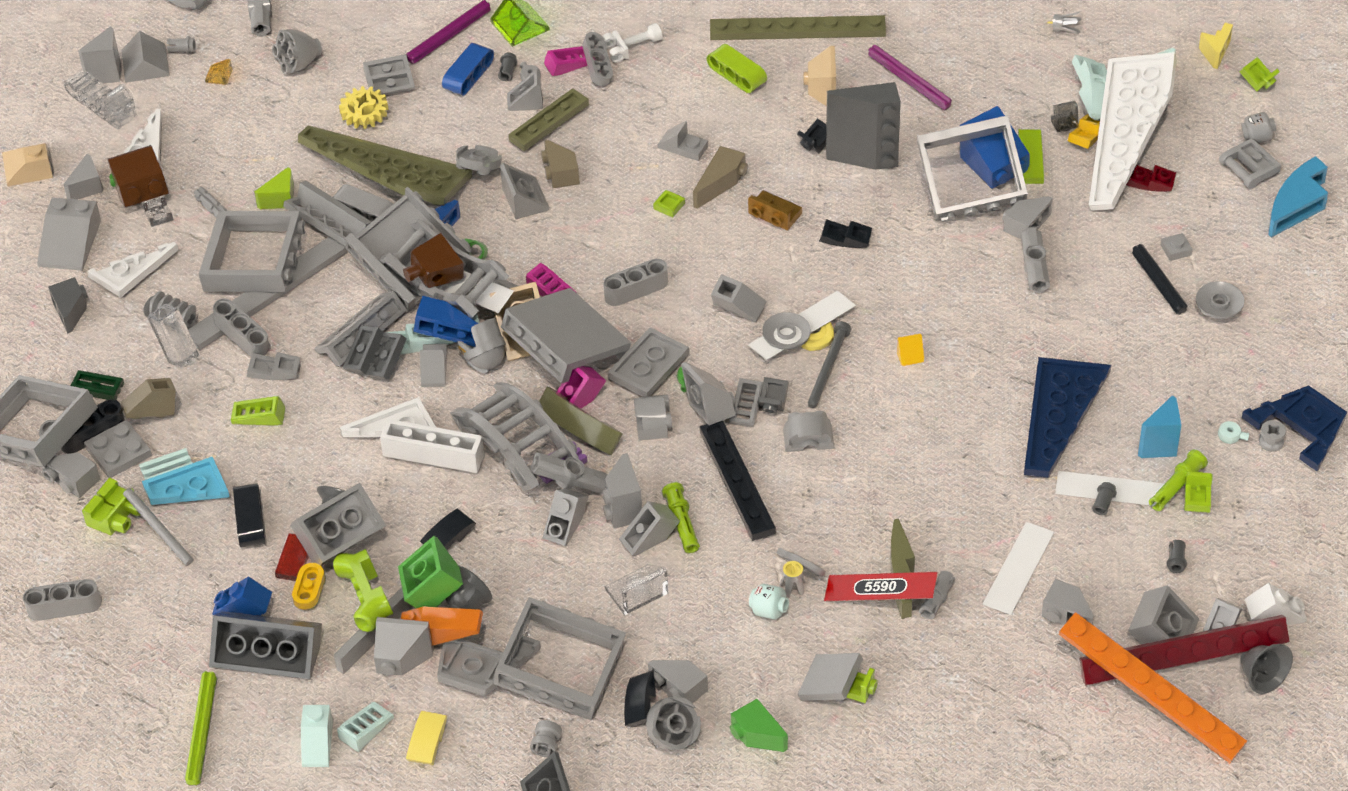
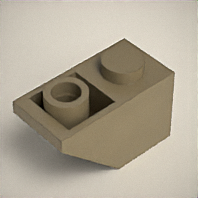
M550 140L544 141L545 150L541 151L542 162L548 165L545 166V175L547 180L551 179L552 187L560 188L579 185V168L575 152Z
M171 378L146 379L121 402L126 419H141L142 417L162 418L174 415L176 389Z

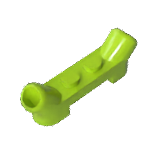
M366 549L355 554L339 553L333 561L334 571L340 578L351 579L361 603L353 615L355 624L362 631L372 632L376 628L377 617L386 618L394 614L382 587L379 586L372 589L369 580L378 577L375 567Z

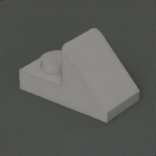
M687 121L667 130L658 143V148L699 161L708 148V140L688 134Z
M423 344V350L420 351L421 387H445L447 344Z
M1216 598L1203 631L1236 625L1242 608L1223 599Z

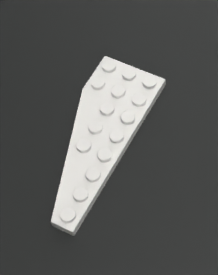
M1175 52L1112 58L1108 60L1089 200L1091 211L1114 209L1173 94L1177 62Z

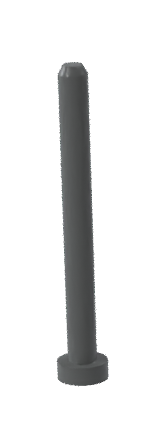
M839 321L834 327L835 337L808 400L810 408L817 406L844 337L850 335L852 328L846 322Z

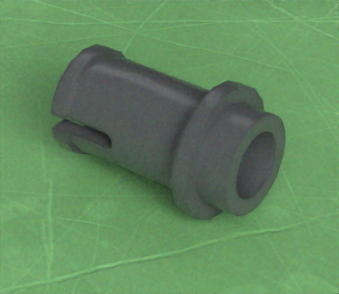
M507 52L500 58L501 67L498 77L502 81L512 79L514 67L518 63L516 55Z
M1103 482L1097 488L1098 495L1092 506L1093 512L1098 515H1107L1111 500L1117 495L1114 484Z
M1173 540V542L1169 543L1170 551L1166 564L1171 572L1181 573L1187 567V560L1185 559L1186 544L1182 540Z

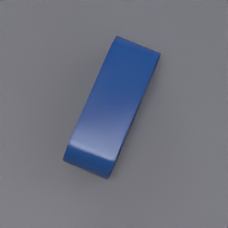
M476 43L469 44L445 73L442 87L462 96L466 95L491 65L494 51Z

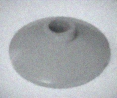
M1215 281L1203 285L1198 290L1196 304L1204 314L1213 318L1226 319L1234 317L1241 312L1244 306V296L1236 286L1227 282Z
M790 312L775 314L768 318L763 325L764 339L771 346L779 349L798 348L808 341L811 333L808 321L804 317ZM796 327L802 333L801 338L792 344H783L774 338L776 328L778 337L784 340L795 337ZM790 328L793 330V333L783 335L780 333V330Z

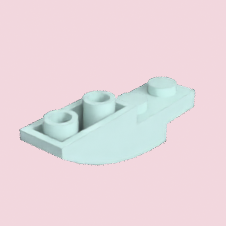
M1075 55L1072 64L1082 83L1079 91L1080 97L1089 116L1094 120L1100 121L1107 69L1104 64L1093 59Z

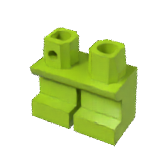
M110 477L98 490L97 495H94L82 510L86 526L111 536L115 531L126 533L130 529L132 523L131 519L127 517L130 513L135 516H140L141 514L123 495L126 489L120 487L118 481Z

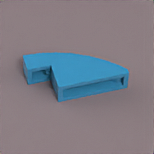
M1316 156L1297 168L1285 180L1278 191L1273 204L1268 235L1271 238L1326 208L1328 192L1320 185L1325 183L1328 167Z

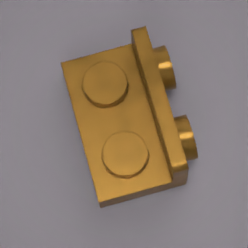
M762 190L757 197L751 195L748 198L749 214L787 231L802 214L801 206L765 190Z

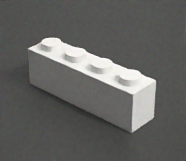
M387 419L380 436L382 453L385 457L478 473L484 457L483 438L480 435Z

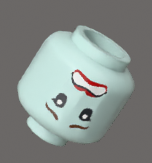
M761 584L752 590L749 597V606L756 616L776 620L783 613L787 612L789 598L786 597V592L783 588Z

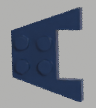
M1309 385L1284 394L1279 400L1274 402L1266 401L1261 403L1260 407L1251 410V408H1248L1242 412V419L1258 430L1261 429L1265 422L1277 417L1313 442L1300 453L1299 459L1315 471L1320 469L1347 416V411Z

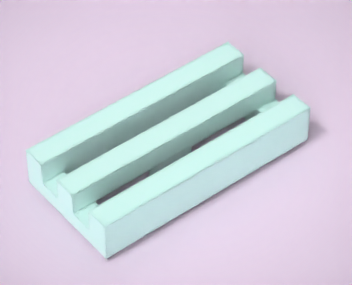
M184 448L141 463L139 466L144 479L147 480L193 462H191L187 449Z

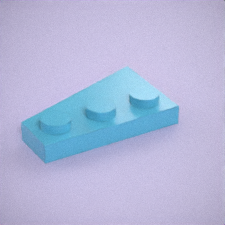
M213 457L142 481L143 488L151 505L230 497Z

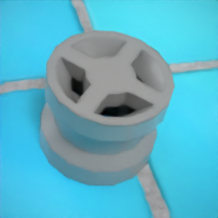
M1275 420L1265 422L1261 427L1259 445L1264 450L1270 452L1280 450L1284 445L1286 427L1281 422Z

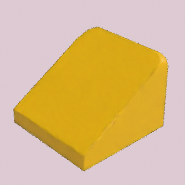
M921 333L898 337L897 355L902 366L924 362Z

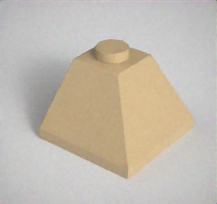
M829 46L809 61L808 72H803V83L808 85V94L825 106L827 105V91L836 90L835 46Z
M46 143L2 152L7 186L53 178Z

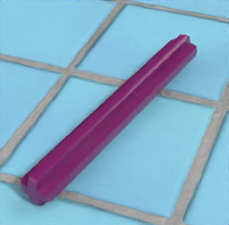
M482 0L407 52L408 62L415 64L491 10L490 3Z
M873 45L868 49V55L940 108L946 110L952 105L950 97L882 48Z

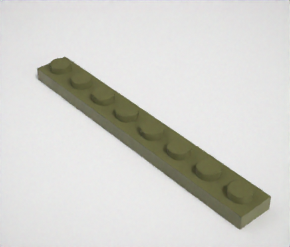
M885 15L710 19V40L886 37Z

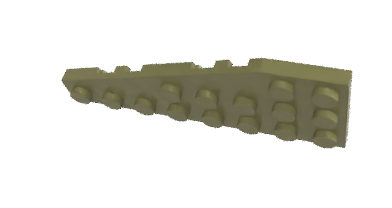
M309 125L298 134V143L401 195H405V188L409 187L413 192H418L424 201L431 202L436 206H444L472 177L471 169H459L453 163Z

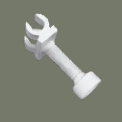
M657 23L649 25L646 32L623 40L617 30L612 31L613 33L604 34L602 37L604 38L606 48L611 49L609 52L612 55L610 57L612 61L619 63L624 58L625 60L629 59L628 47L649 39L652 42L662 40L663 36Z

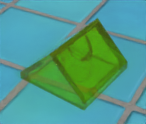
M503 0L490 18V22L512 47L550 30L547 23L531 5L523 0Z

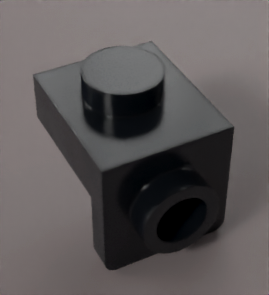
M818 118L805 133L800 130L797 132L798 137L801 139L799 143L808 151L813 149L819 154L826 146V124Z

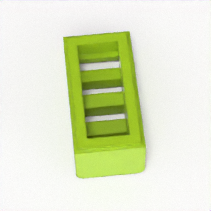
M279 396L234 402L231 423L241 425H283L285 405Z

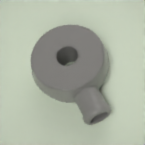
M526 62L520 64L522 68L520 72L522 81L536 69L540 71L535 65H527Z

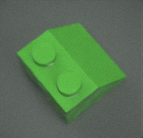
M435 536L430 538L398 566L404 601L415 608L438 607L448 596L456 592L463 585L460 567Z

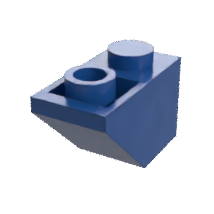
M248 576L216 595L212 615L226 611L261 616L267 611L272 591Z

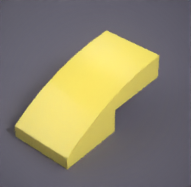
M426 711L420 712L406 755L408 761L434 765L438 744L442 742L447 715Z

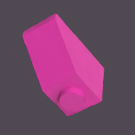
M581 366L572 369L569 381L562 383L557 392L565 396L574 405L583 408L594 401L606 380L592 367Z

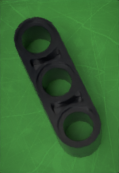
M109 399L98 404V408L63 445L61 451L67 454L76 453L85 448V441L125 421L120 402Z
M258 483L234 486L233 496L240 548L265 544Z

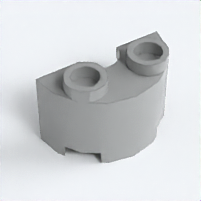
M668 395L634 398L639 441L668 438L667 428H672L671 413H666V409H670Z
M824 411L793 412L788 415V421L783 428L786 452L803 451L807 446H815L817 450L835 449L831 421L827 418V414Z

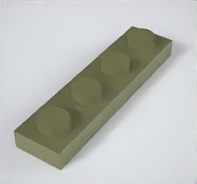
M572 88L508 134L509 141L525 152L589 105V99Z

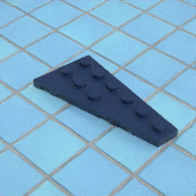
M1038 357L1024 475L1050 477L1111 372V365Z

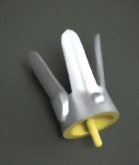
M1080 11L1066 15L1054 14L1053 22L1048 21L1047 23L1053 24V31H1066L1078 34L1080 33L1079 29L1065 25L1076 24L1081 21V17H1066L1078 14Z
M789 561L783 566L784 573L779 586H782L785 580L786 597H789L793 583L796 582L799 594L803 595V582L806 583L803 577V566L797 561Z

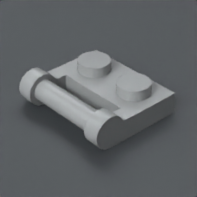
M1252 138L1225 151L1219 157V161L1224 166H1228L1249 189H1253L1259 182L1281 170V164ZM1238 158V159H1239L1240 161H1242L1253 173H1252V174H1249V173H1248L1239 163H1237L1234 159Z

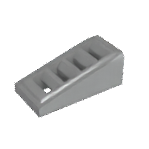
M739 378L735 395V416L730 417V424L754 427L759 410L758 397L761 396L763 382ZM744 392L755 393V396L745 395V394H743V393H744ZM744 399V400H750V401H754V402H753V404H752V403L741 402V400ZM739 407L750 408V409H752V410H751V411L739 410ZM737 414L750 416V419L747 420L736 417Z

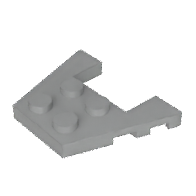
M523 636L510 666L517 669L520 668L540 650V641ZM462 638L445 642L440 654L437 674L438 682L486 697L498 687L493 684L495 670L503 652L463 640Z

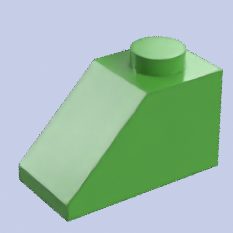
M758 699L731 713L730 731L746 747L779 752L788 750V734Z

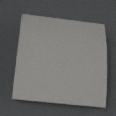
M406 54L363 62L368 88L372 86L374 92L379 89L381 90V95H389L415 90Z

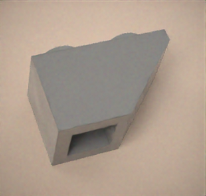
M722 274L711 293L715 306L753 322H757L767 303L765 299L742 282Z
M80 453L54 455L45 467H42V474L48 481H54L66 493H72L78 498L83 496L100 480L97 465Z
M567 488L556 490L542 538L567 546L583 518L588 495Z
M1055 579L1043 600L1042 617L1047 618L1051 622L1065 625L1076 612L1093 625L1094 615L1080 588Z
M652 660L648 663V671L654 672L655 687H660L667 693L668 697H683L693 703L708 691L707 675L689 660Z

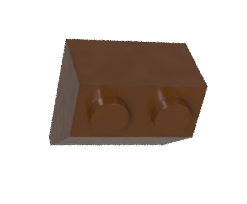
M151 145L107 159L120 202L125 208L169 194L163 172Z

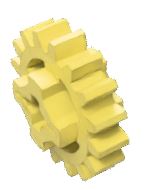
M361 86V89L358 91L352 88V94L346 92V98L340 99V114L342 120H346L348 126L354 123V128L356 129L359 125H363L364 129L369 124L375 127L376 121L382 123V117H387V110L389 109L386 95H381V90L379 89L374 92L372 86L368 90H365L364 86Z

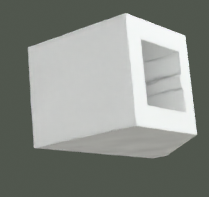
M1267 583L1245 598L1251 620L1253 621L1279 615L1286 617L1287 625L1300 624L1307 621L1304 613L1305 606L1301 599L1288 594L1284 589L1277 588L1270 583Z

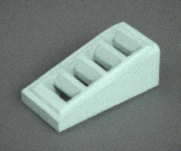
M372 702L337 728L338 737L345 744L359 752L394 718V715L376 702ZM376 711L382 717L378 718L375 715H373V713ZM370 718L374 723L371 724L366 719ZM363 724L367 728L363 729L360 725Z

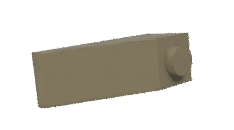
M723 146L718 148L693 190L694 208L698 209L738 183L741 176H745L748 163H746L744 152Z

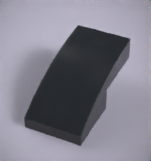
M826 219L819 242L840 247L865 248L868 246L873 228L854 221H850L849 226Z
M457 508L434 525L420 542L425 544L430 538L435 536L448 550L455 540L461 542L476 523Z
M649 671L629 679L624 704L625 726L634 727L646 723L647 714L651 708L650 699L656 697L654 672Z

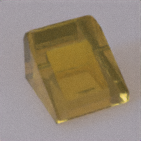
M231 59L212 64L205 82L227 85L233 70Z

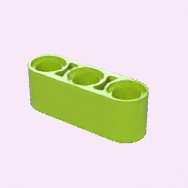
M728 44L721 45L706 57L707 63L713 71L746 93H751L767 81V74L761 66Z

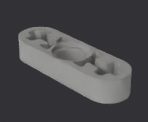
M589 32L586 34L582 46L590 77L594 84L607 86L613 76V71L604 38L599 33ZM593 57H599L602 59V62L594 60Z

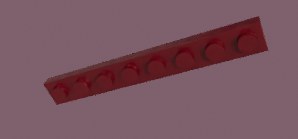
M1279 615L1124 649L1156 671L1246 652L1259 645L1270 646L1290 641L1286 617ZM1089 657L1079 658L1083 683L1085 685L1117 679Z

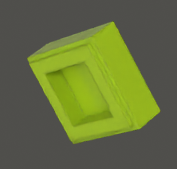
M665 190L653 203V209L673 218L684 206L685 198Z

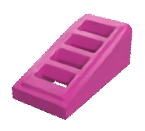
M583 46L548 50L544 61L546 68L552 76L562 75L588 66Z
M539 263L526 274V284L536 282L539 295L542 297L571 288L542 263Z

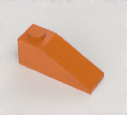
M420 607L402 612L401 619L429 622L433 646L479 634L483 612L480 609Z

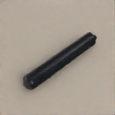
M1144 245L1134 246L1132 254L1175 313L1178 315L1185 313L1188 307L1186 302Z

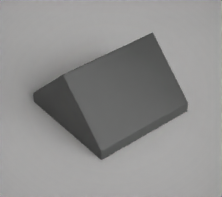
M555 751L520 781L522 791H570L559 753Z

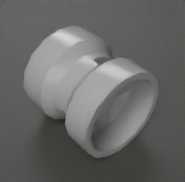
M539 721L536 724V736L531 741L530 749L536 755L549 757L554 751H557L558 745L556 741L561 737L562 728L553 721Z

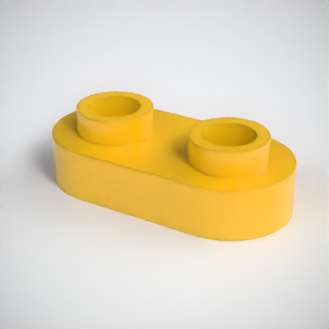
M308 563L300 568L292 591L293 603L297 608L306 610L313 608L318 603L325 581L324 569L321 565Z

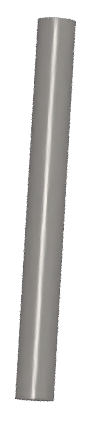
M131 488L126 489L123 493L126 499L186 566L190 565L194 560L136 493Z

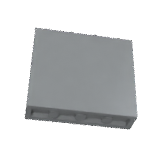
M409 187L405 188V195L357 235L354 236L350 233L344 238L345 249L388 292L394 291L407 309V312L417 306L422 298L411 291L413 286L404 279L400 282L379 259L382 255L389 252L396 254L416 232L411 226L413 221L418 219L426 220L432 225L433 231L437 234L442 233L450 244L471 255L469 243L464 239L460 240L455 235L453 227L448 223L444 224L439 219L437 211L432 207L428 208L423 203L424 200L421 195L416 191L413 192ZM423 237L413 249L417 248L418 246H420L428 240H426ZM412 250L402 260L403 265L406 267L411 266Z
M571 288L506 308L501 328L561 384L569 381L572 369L612 355H616L620 359L631 346V342Z

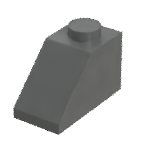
M75 277L48 286L52 303L67 334L73 331L87 309L84 300L88 298L84 285L79 286Z

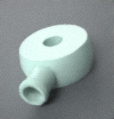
M1224 422L1218 429V437L1224 443L1233 444L1239 439L1248 441L1249 433L1241 432L1240 426L1235 422Z

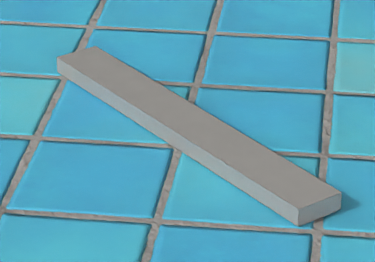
M328 237L297 257L296 266L292 267V280L288 281L286 292H244L232 300V302L251 317L346 254L347 250L345 246ZM213 313L184 332L185 339L199 351L224 335L214 324Z

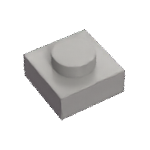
M1183 233L1161 238V247L1170 261L1192 256V247Z

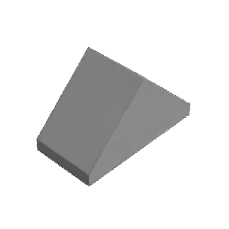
M538 69L507 93L508 110L542 109L541 78Z
M86 154L65 181L64 188L67 199L78 200L103 192L91 155Z

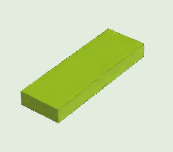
M1018 129V137L1030 153V165L1023 174L1025 184H1044L1041 130Z

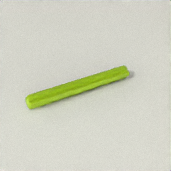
M205 671L201 676L185 775L186 784L197 786L201 781L217 679L216 674L212 671Z

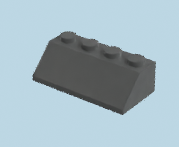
M221 611L213 615L209 667L311 679L320 650L322 623Z

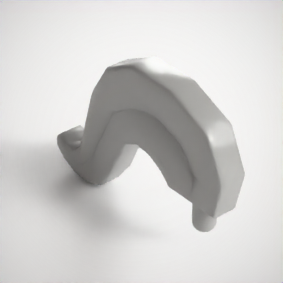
M779 548L776 552L788 561L801 563L803 568L820 577H823L826 572L818 565L782 548Z

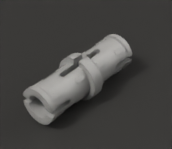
M948 571L940 572L936 580L933 598L926 599L919 609V613H922L921 615L924 618L933 619L940 605L946 601L947 593L955 581L952 573Z

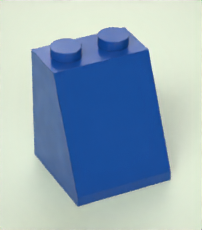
M996 106L960 124V126L1005 115ZM1011 126L1022 173L1024 174L1030 165V153ZM1003 132L960 142V158L991 189L1014 178Z

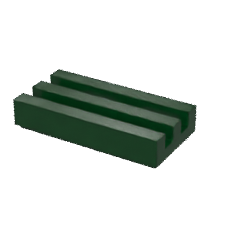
M78 370L70 386L87 389L94 398L117 400V394H120V387H123L124 380L119 377Z

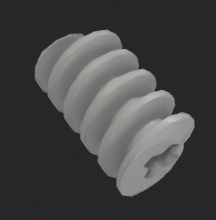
M158 291L154 296H151L143 308V313L146 317L159 321V323L164 325L166 324L183 333L196 323L195 305H188V302H181L180 299L173 298L169 294L165 295L162 291Z

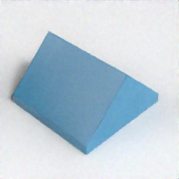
M1173 395L1142 424L1138 450L1140 458L1177 457L1182 424L1177 398Z

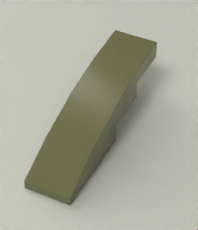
M899 518L894 519L890 551L891 573H912L915 569V556ZM895 599L901 619L911 617L912 600Z

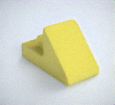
M1225 22L1221 31L1217 30L1216 35L1204 32L1200 34L1199 49L1215 69H1218L1231 42L1233 24Z

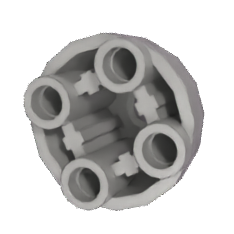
M293 29L280 30L277 35L276 44L272 46V53L274 57H277L284 74L306 68L322 52L319 39H313L306 33Z

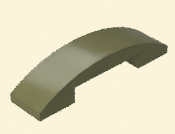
M546 387L539 400L543 410L553 422L592 446L612 455L623 433L574 405L565 396L551 387Z

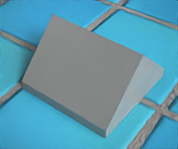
M109 27L78 50L85 82L88 85L120 82V56L114 30L112 27Z
M139 31L121 50L126 83L169 76L165 43Z
M505 163L500 165L502 189L515 219L546 212L549 209V205L536 177Z

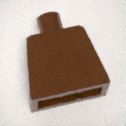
M442 233L412 250L411 266L404 268L403 273L408 282L420 278L427 288H432L463 279L464 263Z

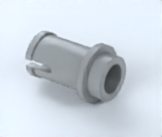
M190 36L183 39H167V44H176V46H167L168 53L187 52L190 54L191 51L196 49L195 39Z

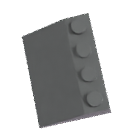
M895 82L827 91V160L874 170L898 167L901 100Z

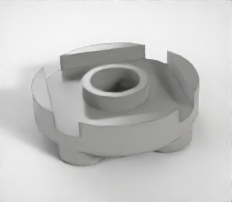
M468 145L459 147L456 151V167L459 169L477 170V173L480 175H489L491 170L498 169L501 165L502 155L498 156V151L491 147L475 145V149H468Z

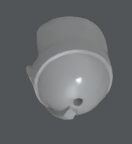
M496 318L483 321L471 328L476 347L469 346L462 341H457V347L463 353L467 363L482 373H487L490 369L498 366L504 357V345L506 343L501 335Z

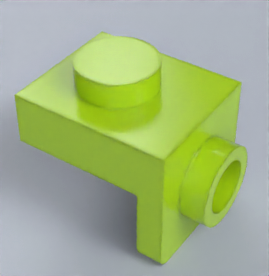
M1256 57L1239 72L1257 92L1263 86L1268 89L1277 81L1275 76L1280 71L1277 68L1271 73L1262 61Z
M1187 472L1184 511L1210 513L1212 473Z
M869 668L867 675L857 672L846 698L866 704L869 695H874L877 688L878 680L875 679V669Z

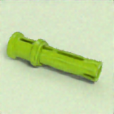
M1191 450L1187 454L1185 461L1177 464L1175 473L1149 499V505L1151 506L1154 502H1157L1152 508L1156 511H1161L1184 486L1187 472H1198L1208 465L1205 455L1198 450Z
M678 482L667 484L662 489V495L667 499L669 509L680 521L677 529L684 547L683 549L686 553H694L699 550L698 547L700 545L688 514L690 505L684 498V487Z

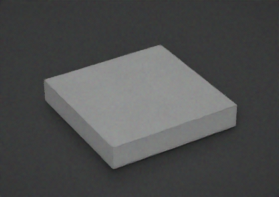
M860 653L816 654L798 692L799 698L802 701L845 700L863 661Z

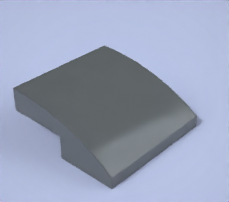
M361 325L343 368L366 377L389 381L407 338L402 334L383 332L378 327Z

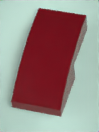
M1136 165L1126 185L1147 191H1172L1177 172L1158 165H1154L1152 170Z

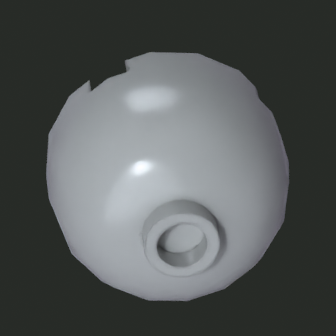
M678 696L664 698L655 703L650 708L646 719L648 736L653 743L663 749L680 750L695 742L700 733L701 720L694 710L696 708L694 704L686 698Z

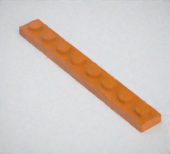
M1075 612L1060 629L1058 635L1229 764L1246 745V739Z

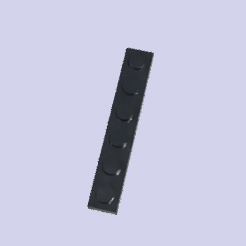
M722 420L712 425L704 424L699 426L700 434L751 540L754 541L776 534V527L724 421Z

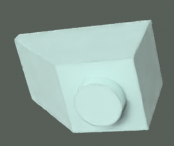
M303 705L301 720L302 767H329L333 729L330 705Z

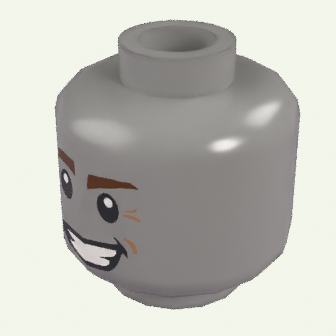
M1265 112L1245 117L1244 123H1241L1245 141L1252 138L1258 144L1270 141L1273 138V131H1277L1274 118H1269Z

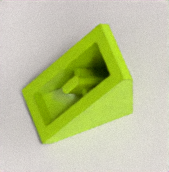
M287 167L254 191L257 208L260 210L284 208L285 200L293 198L294 182L291 168Z

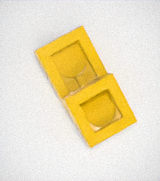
M1089 114L1085 115L1080 119L1078 128L1069 133L1068 142L1089 149L1098 140L1100 121L1092 119Z

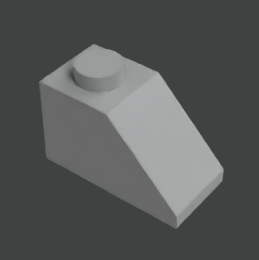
M1047 196L1017 201L1011 208H1007L1003 214V231L1021 239V232L1027 228L1036 227L1038 230L1051 215L1053 198Z
M647 501L619 540L632 556H637L665 541L680 521L667 505Z

